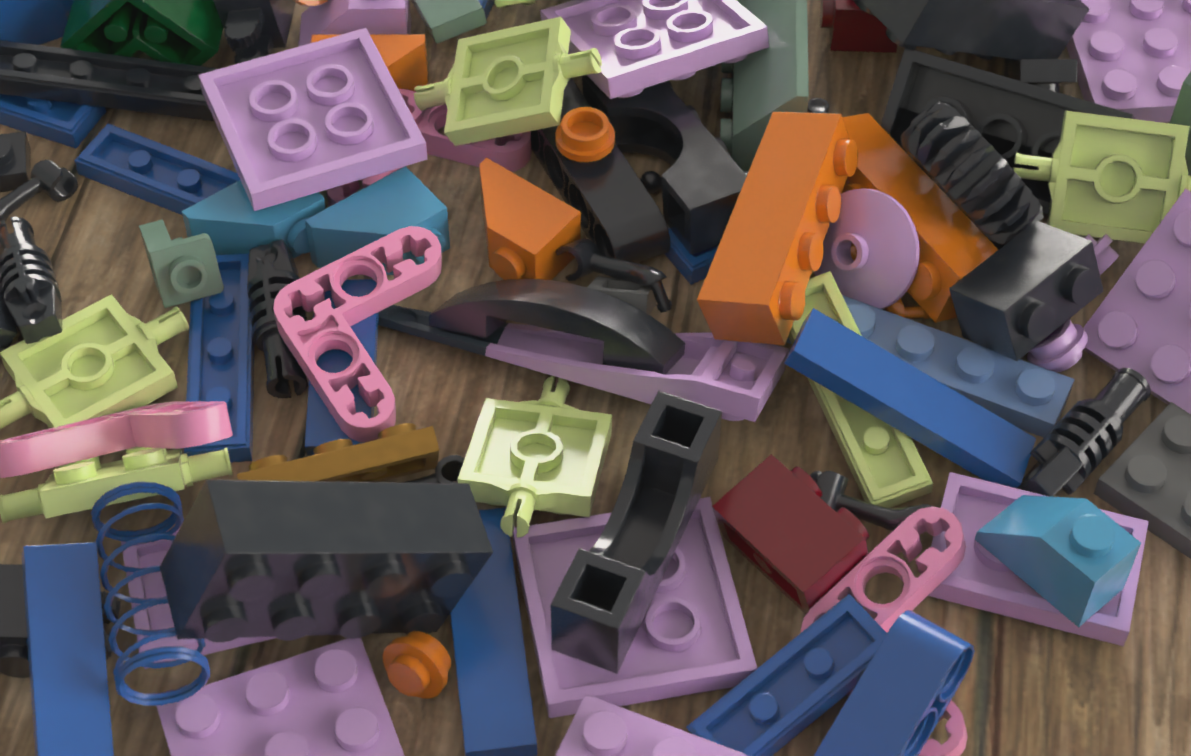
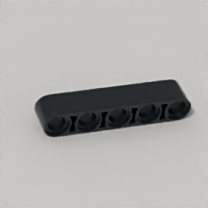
M572 78L567 82L564 89L560 123L564 115L570 110L579 107H591ZM558 126L530 131L532 151L565 203L581 212V228L587 238L597 245L601 255L640 263L670 251V234L664 216L616 143L606 157L593 162H578L568 159L558 150L555 137Z

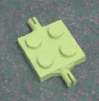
M560 16L458 39L455 63L448 77L442 82L416 86L414 89L416 91L414 93V100L420 110L441 105L447 106L444 134L454 146L560 125L563 94L567 82L570 78L600 73L602 70L600 68L602 60L596 48L568 54L571 30Z
M1064 111L1060 142L1053 152L1052 158L1016 152L1015 164L1037 166V170L1013 167V170L1022 179L1048 182L1051 201L1047 225L1076 235L1087 236L1089 234L1091 237L1102 238L1107 234L1114 240L1145 244L1185 189L1191 191V176L1188 175L1185 160L1190 126Z
M111 294L63 319V331L52 337L41 338L39 341L26 344L22 340L1 351L0 356L4 367L15 381L18 391L0 400V429L30 413L35 418L46 423L49 428H54L142 407L177 389L174 371L159 354L157 345L189 330L184 314L175 306L172 310L144 323L127 314Z
M555 376L548 377L544 381L542 394L538 401L514 402L485 398L458 477V484L470 485L475 502L493 506H507L501 519L500 527L508 536H513L516 522L517 538L525 536L529 531L530 520L534 510L560 515L568 514L590 517L611 438L612 414L583 411L566 405L565 401L570 391V385L565 379L558 378L555 389Z
M133 447L125 449L126 455L122 456L123 460L100 464L98 456L62 465L53 471L54 474H50L45 483L38 484V488L6 495L0 494V516L2 522L7 523L11 520L44 514L46 519L93 509L94 503L107 491L133 482H155L168 486L174 491L184 490L185 485L187 487L194 486V482L226 475L232 476L233 472L228 448L188 456L187 453L182 454V449L167 450L166 448ZM136 493L126 495L108 503L106 506L160 494Z

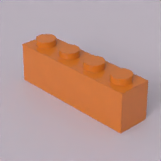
M772 112L697 298L715 340L785 345L794 320L797 321L801 318L805 307V290L812 271H817L822 263L823 241L830 223H835L840 214V194L847 177L853 176L857 168V144L853 139H849L842 114Z
M869 113L843 117L849 139H853L857 144L858 163L854 175L847 177L842 193L854 189L879 190L892 196L906 209L916 227L920 246L917 273L907 292L935 323L957 318L949 288L997 252L998 249Z

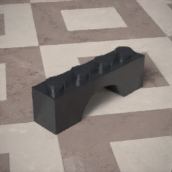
M587 75L583 76V96L592 108L602 111L607 116L614 128L615 143L622 153L631 152L651 155L671 165L662 174L663 216L667 226L687 251L693 255L719 245L749 171L741 170L729 156L724 142L719 137L714 138L703 126L694 107L691 105L686 106L674 92L670 80L644 88L641 93L632 97L610 99Z
M658 390L633 440L625 478L614 509L602 534L589 551L581 548L578 549L551 603L552 650L618 674L718 461L722 411Z

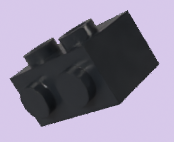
M1035 221L950 287L949 290L963 338L1018 361L1101 294L1103 286L1091 240Z

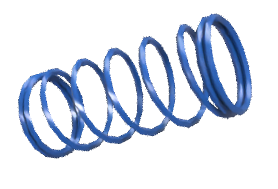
M133 482L109 490L94 503L91 512L94 528L98 531L96 539L97 552L104 560L100 571V578L103 587L109 592L104 609L107 618L114 624L109 636L111 650L119 657L113 671L115 687L118 695L127 701L144 706H160L184 700L204 687L211 675L208 659L201 654L206 646L204 639H196L199 645L196 650L181 646H164L128 657L131 652L146 643L161 638L177 636L175 627L144 630L135 629L123 624L127 618L141 610L169 603L167 596L142 599L118 593V590L123 585L137 577L161 572L160 566L136 568L123 566L113 561L119 553L130 546L139 543L155 542L161 539L171 541L175 539L176 536L172 534L179 530L184 522L180 496L172 488L155 482ZM157 493L166 496L174 503V506L161 503L137 505L115 515L106 524L102 523L99 518L102 509L108 503L126 495ZM159 508L172 512L165 521L150 528L135 531L110 528L114 522L125 515L140 510ZM104 536L127 542L115 549L109 556L105 554L102 544ZM109 565L125 572H132L131 575L118 582L114 588L109 584L107 577ZM114 596L129 603L140 604L126 612L119 620L114 616L111 607ZM119 628L133 634L148 636L130 646L124 653L118 648L116 641ZM163 659H176L173 661L154 662ZM189 661L196 662L202 667L199 677L192 683L163 693H141L131 689L123 682L126 675L138 667L166 668Z

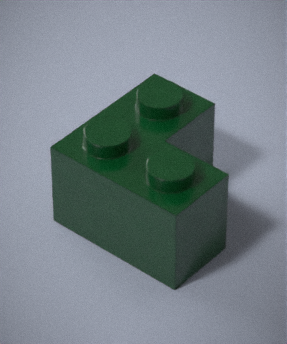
M74 0L60 47L130 57L137 50H141L157 61L202 66L218 52L223 25L213 0Z

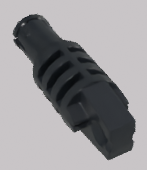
M10 217L14 232L11 234L8 232L5 220L0 221V289L4 295V305L11 314L17 329L25 343L30 344L39 341L41 338L52 337L63 331L61 294L50 257L43 249L36 246L33 227L29 221L23 218Z
M283 239L272 241L266 245H259L249 250L247 294L251 313L252 338L255 345L264 352L267 375L266 389L273 397L292 398L289 380H293L294 391L297 396L307 389L308 382L304 371L279 334L273 310L274 299L279 291L288 284L300 279L292 253ZM302 306L293 309V316L300 315L307 321L306 310Z
M1124 367L1116 371L1112 379L1094 399L1078 401L1030 452L1038 462L1026 474L1017 489L1053 497L1061 488L1067 495L1074 493L1122 440L1123 423L1143 401L1150 397L1151 388L1147 380L1139 372Z

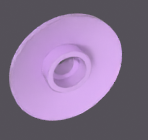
M874 189L846 191L840 194V214L837 221L829 225L823 241L822 263L820 268L814 271V274L818 276L831 271L842 295L880 309L887 308L897 302L907 292L916 276L920 258V246L916 227L906 209L892 196ZM851 242L854 243L857 249L855 261H853L850 253Z

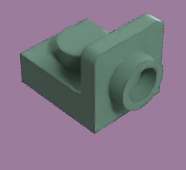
M163 219L139 225L153 279L164 308L215 295L223 291L224 286L213 243L208 234L203 233L184 239L179 237L171 240Z

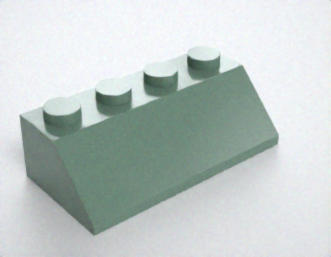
M736 0L767 26L769 48L750 53L739 62L721 63V73H731V78L721 79L720 112L731 113V119L721 118L719 138L724 142L730 157L742 171H749L772 112L807 113L809 99L807 0Z

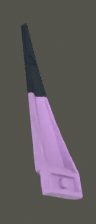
M391 305L379 312L378 325L648 404H652L659 390L722 411V419L730 421L744 419L756 421L785 371L786 364L784 362L789 353L788 348L773 344L715 340L711 332L675 333L685 342V352L681 359L665 375L654 371L602 365L604 341L532 325L504 323L485 339L429 326V315L432 312Z

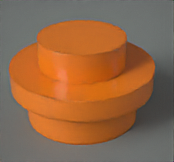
M579 107L567 112L555 133L556 146L560 153L568 159L578 162L600 160L606 157L615 145V131L607 116L602 111L592 107Z
M413 631L409 632L406 636L393 639L385 648L382 655L383 665L389 681L399 692L411 697L430 699L438 696L447 685L451 659L446 648L433 636L424 632Z

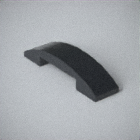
M508 279L488 282L455 294L429 315V326L485 339L509 320L604 341L602 365L654 371L665 375L681 359L685 352V342L655 318L635 306L594 289L553 280Z

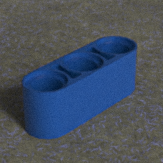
M911 610L903 612L887 632L814 756H918L963 681L973 659L974 645Z

